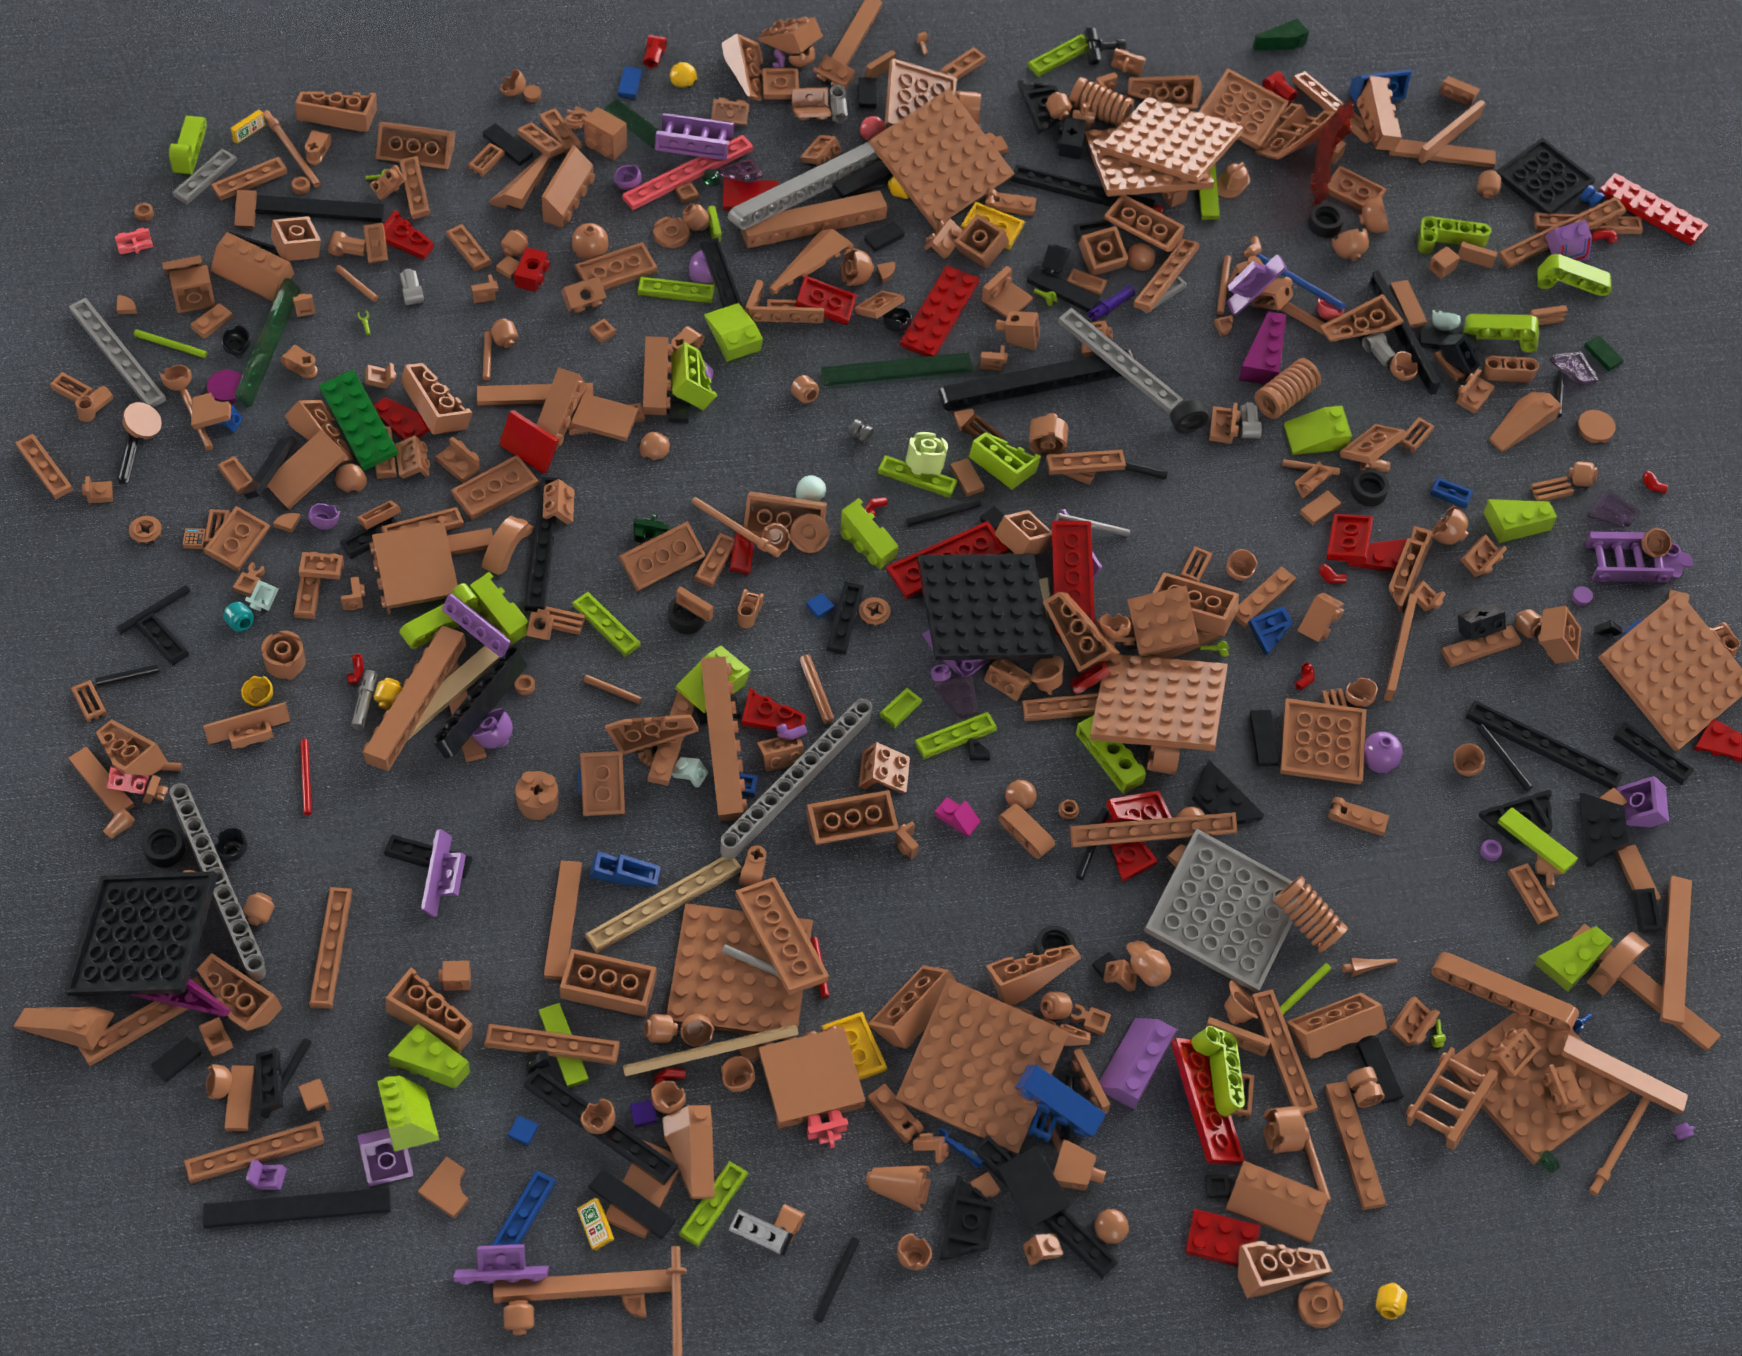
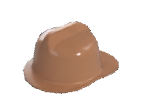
M1243 162L1228 165L1217 179V189L1220 197H1237L1249 185L1250 176Z
M1054 655L1053 658L1040 659L1034 664L1031 681L1036 684L1039 690L1047 691L1049 695H1052L1053 690L1062 685L1063 659L1060 656Z
M1231 980L1229 982L1231 994L1224 1004L1229 1020L1233 1025H1236L1238 1023H1245L1251 1018L1257 1019L1258 1015L1251 996L1242 985Z

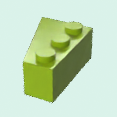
M417 1024L388 1055L390 1067L396 1069L398 1067L409 1071L411 1074L428 1077L431 1081L455 1089L470 1074L469 1061L420 1024Z

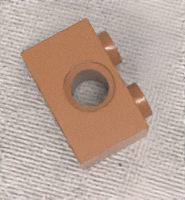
M599 276L566 286L561 290L568 312L574 311L578 313L584 311L585 307L592 305V307L600 306L603 304L602 301L607 298ZM580 292H586L589 299H582Z

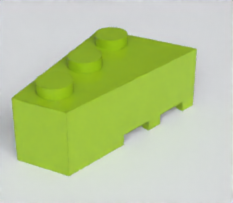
M684 342L671 356L672 394L704 410L717 395L715 391L712 392L710 387L712 381L709 377H706L704 372L707 368L700 350Z
M985 432L973 441L969 458L1011 490L1037 472L1041 459L1040 455H1030L1024 452L1023 448L1018 447L1016 449L1007 445V441Z
M858 498L842 510L840 534L843 539L848 540L854 545V548L859 553L866 556L872 565L881 570L897 558L899 546L884 527L879 528L873 521L875 516L871 512L868 514L861 506L863 502Z
M1489 499L1483 512L1499 543L1551 531L1557 519V515L1550 502Z
M488 572L470 584L471 591L478 598L477 613L504 633L503 635L510 640L511 646L526 636L529 621L514 602L509 603L503 596V593H505L504 589L495 586L492 582L493 576Z
M1595 926L1538 956L1535 965L1569 992L1609 949L1613 939Z

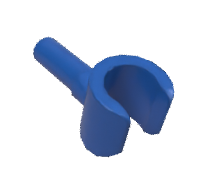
M1591 1013L1580 1019L1577 1018L1573 1026L1576 1034L1584 1028V1023L1592 1018Z

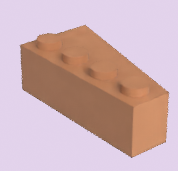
M1370 76L1356 104L1361 117L1365 121L1366 129L1371 136L1375 149L1395 151L1402 137L1398 118H1394L1395 105H1391L1392 90H1388L1387 86L1390 84L1389 78Z
M300 91L295 102L296 119L359 132H368L377 112L376 93H370V96H362L361 93L353 92V95H342V92L326 95L325 92Z
M645 336L644 415H666L667 408L670 409L671 397H667V391H671V379H668V373L672 372V362H668L669 356H672V344H669L668 337Z
M423 363L405 365L401 384L431 433L434 435L467 430L472 411L469 408L465 409L461 405L462 401L458 397L454 398L449 393V389L445 385L440 384L438 378Z
M562 368L557 369L537 422V426L559 439L555 451L562 445L564 435L587 388V384L580 374Z
M1058 592L1043 601L1078 672L1084 673L1100 662H1106L1120 654L1068 593Z

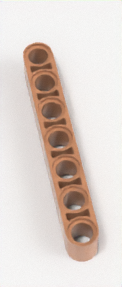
M1441 952L1431 969L1432 975L1441 981L1560 1032L1569 1033L1579 1015L1578 1009L1571 1004L1448 952Z

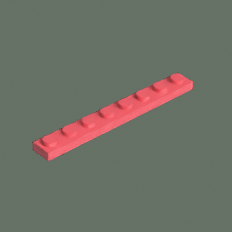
M741 135L729 141L727 160L699 156L622 194V199L633 211L675 190L676 187L694 181L752 152L753 145L744 135Z

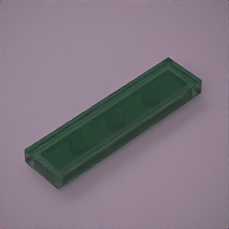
M618 99L604 107V111L626 122L627 129L655 149L656 132L660 131L658 128Z

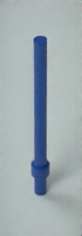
M1260 253L1256 255L1264 265L1272 259ZM1286 269L1281 273L1282 276L1290 277L1294 283L1342 311L1345 308L1344 303Z

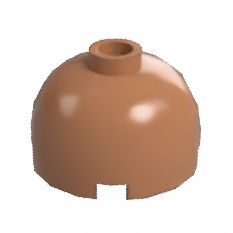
M1382 197L1368 200L1362 207V214L1359 215L1361 225H1365L1371 233L1377 234L1389 231Z
M586 223L579 226L573 233L572 250L577 253L579 258L590 260L607 253L609 249L608 235L601 226L594 223Z
M1362 228L1363 232H1359L1358 229L1349 230L1339 234V239L1335 240L1333 238L1331 243L1335 253L1340 258L1350 259V261L1361 259V255L1367 251L1369 246V237L1366 229Z
M847 249L842 257H845L844 262L840 263L841 279L843 282H847V286L863 285L874 272L872 260L862 250Z
M1451 506L1445 512L1447 515L1443 519L1440 518L1433 529V539L1443 545H1452L1459 540L1462 542L1469 533L1466 531L1468 528L1466 515L1456 506Z

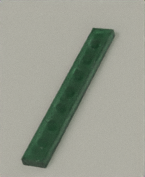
M290 278L283 280L234 395L246 407L253 405L293 310V297H298L301 291Z
M968 352L821 367L823 385L830 386L970 372L973 370L970 353Z

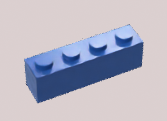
M1028 1065L1015 1086L1021 1092V1097L1028 1101L1033 1100L1038 1104L1037 1107L1041 1111L1048 1114L1050 1112L1056 1116L1055 1120L1058 1123L1073 1128L1072 1132L1081 1138L1094 1137L1106 1116V1113L1038 1065Z

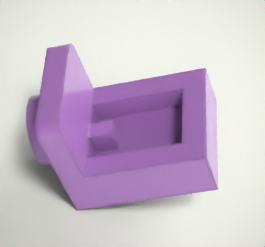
M252 1160L247 1172L246 1181L257 1190H281L287 1168L283 1165H262L259 1161Z

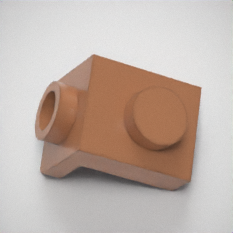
M492 274L488 275V283L471 286L473 303L496 300L495 292L499 290L497 280L493 281Z
M389 363L386 369L367 365L365 368V384L388 389L390 384L396 379V372L392 363Z
M359 577L350 578L353 594L341 596L343 610L363 608L362 596L366 595L364 584L359 583Z
M1424 580L1418 582L1411 594L1417 595L1416 603L1425 612L1439 608L1443 603V597L1446 595L1444 591L1436 594Z
M912 821L907 825H901L899 830L896 831L895 843L898 845L900 852L903 855H907L910 859L917 856L919 845L911 837L915 827Z
M219 1017L199 1026L204 1042L212 1057L223 1054L233 1048L232 1042Z
M923 1133L913 1141V1150H935L936 1163H942L948 1156V1144L945 1143L944 1136H933L932 1133Z
M1056 1233L1035 1235L1023 1245L1030 1265H1036L1041 1260L1055 1259L1063 1255Z

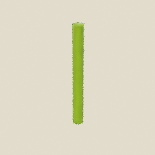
M138 329L134 331V337L204 359L207 357V351Z
M1325 963L1280 1006L1282 1015L1331 970L1329 964Z

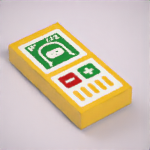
M257 110L230 128L232 139L236 144L265 126L263 113Z
M594 1198L577 1208L592 1250H598L614 1240L598 1198Z

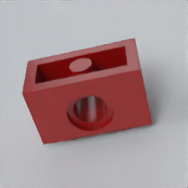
M526 247L514 274L515 287L537 292L539 285L542 286L544 282L545 271L548 272L550 268L548 252Z

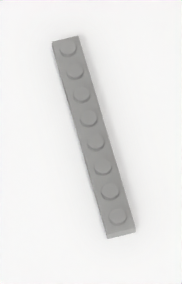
M86 298L69 306L70 312L143 403L154 408L166 401L165 395Z
M1070 308L1058 319V323L1169 414L1183 402V398L1074 309Z

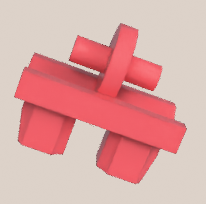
M148 228L136 229V231L130 233L123 232L115 236L120 255L131 252L138 254L140 253L139 250L153 247Z
M110 766L106 788L145 795L149 775L126 774Z
M839 1109L828 1112L829 1122L823 1124L819 1114L808 1116L806 1134L808 1140L818 1138L819 1144L828 1143L830 1149L835 1148L834 1141L842 1139L840 1133L847 1131L848 1125L847 1118L843 1119Z

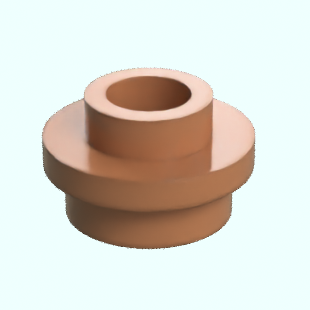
M1065 800L1059 805V815L1066 820H1073L1079 814V806L1073 800Z

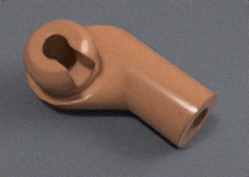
M1257 236L1250 239L1251 245L1244 251V256L1247 259L1250 256H1256L1262 251Z

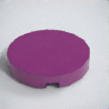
M233 370L216 372L207 382L208 393H212L215 401L219 402L229 401L230 404L235 403L237 399L245 395L247 390L244 377Z

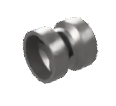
M858 419L851 424L848 430V436L853 439L857 438L863 445L870 441L874 433V428L869 425H863V422Z

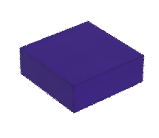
M652 1100L630 1104L635 1127L657 1123Z

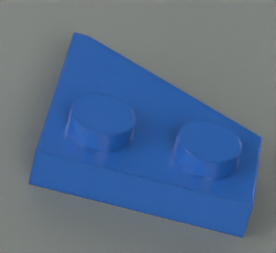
M1282 606L1250 619L1248 624L1264 654L1268 655L1293 622L1285 607Z

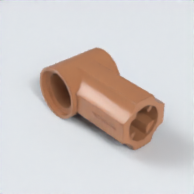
M335 231L332 233L327 250L334 256H342L344 253L365 256L367 252L366 240L351 238L344 232Z
M100 386L89 396H82L76 400V410L80 421L90 422L94 420L95 413L113 400V394L107 387Z

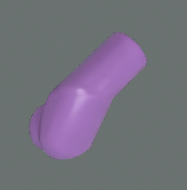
M776 49L773 55L777 59V63L774 62L772 68H784L785 56L781 50Z
M786 724L776 726L778 737L793 740L808 734L805 725L787 730Z

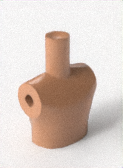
M1087 102L1082 104L1081 110L1072 111V119L1087 121L1085 131L1090 129L1091 124L1095 120V112L1088 111L1090 105Z
M1537 854L1535 873L1546 875V887L1554 888V875H1563V873Z

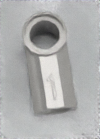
M840 85L831 87L829 95L832 120L836 123H843L848 119L845 99L846 90Z
M405 269L400 273L405 306L423 303L422 287L419 286L416 271Z
M1379 332L1364 337L1362 345L1365 351L1368 353L1372 352L1383 366L1389 367L1395 353L1387 344L1385 334Z
M1246 402V404L1240 407V438L1260 439L1262 425L1261 422H1258L1257 406L1251 402Z

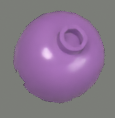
M700 250L690 259V278L694 283L714 285L703 252Z
M502 708L494 709L482 721L472 736L480 746L487 749L502 748L509 742L513 731V724L509 715Z
M1379 731L1371 734L1365 740L1364 761L1369 765L1368 768L1377 773H1388L1399 766L1403 750L1396 736L1389 732Z

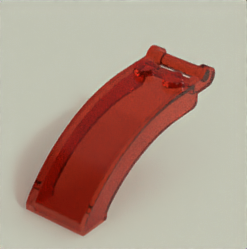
M1349 100L1336 111L1320 136L1316 150L1314 172L1311 174L1310 192L1314 193L1312 208L1323 203L1322 200L1329 197L1328 183L1331 182L1330 160L1339 143L1352 133L1351 118H1354L1353 100Z

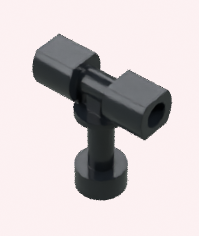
M1086 28L1084 31L1085 43L1089 44V51L1087 52L1089 65L1100 63V53L1103 50H1115L1116 48L1126 50L1125 39H1116L1115 43H1103L1102 39H1098L1096 28Z

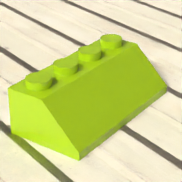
M400 1075L395 1077L389 1076L377 1081L394 1152L439 1140L426 1088Z

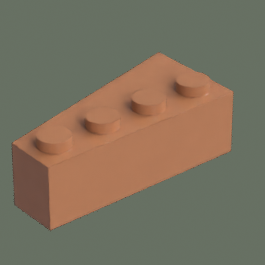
M412 967L385 998L386 1013L413 1028L420 1024L459 1054L472 1039V1023L454 1006H450L440 993L437 994L425 979L422 980L417 975V972Z

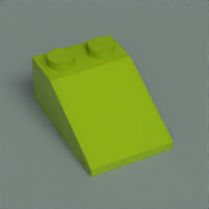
M739 303L704 314L726 362L761 351L763 338L755 322Z
M1343 406L1324 407L1283 424L1292 455L1342 450L1349 445L1352 437Z
M719 646L708 653L703 659L726 657V662L731 663L732 675L728 676L729 682H733L734 693H736L746 685L750 669L723 646ZM700 661L676 685L675 689L705 714L707 710Z

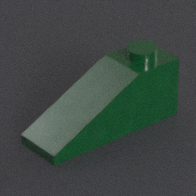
M1296 18L1255 35L1252 48L1254 50H1293L1306 44L1309 30Z

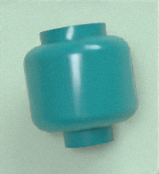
M234 602L224 610L223 619L232 630L242 632L250 628L254 620V614L244 603Z

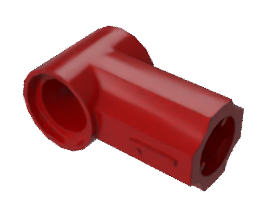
M648 35L646 52L643 58V64L647 68L654 69L658 67L661 55L666 50L667 38Z
M1280 71L1274 72L1262 81L1263 88L1289 101L1288 104L1292 103L1298 95V92L1286 82L1284 75Z

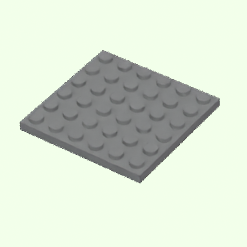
M1196 828L1143 931L1236 981L1249 990L1258 993L1293 921L1289 919V916L1298 908L1296 907L1291 913L1286 915L1283 912L1285 908L1280 909L1273 901L1292 881ZM1298 896L1291 900L1287 904V906H1289Z

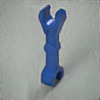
M939 1128L938 1132L944 1135L945 1143L957 1153L966 1156V1159L972 1165L981 1168L983 1163L979 1157L972 1153V1150L966 1149L963 1144L949 1138L946 1129Z

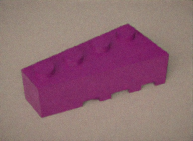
M1267 312L1242 365L1239 380L1267 384L1279 375L1286 314Z

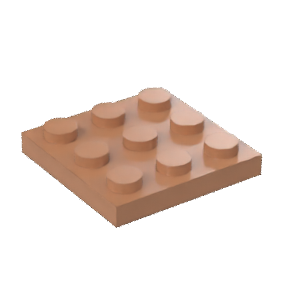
M1186 585L1127 599L1140 657L1199 643Z

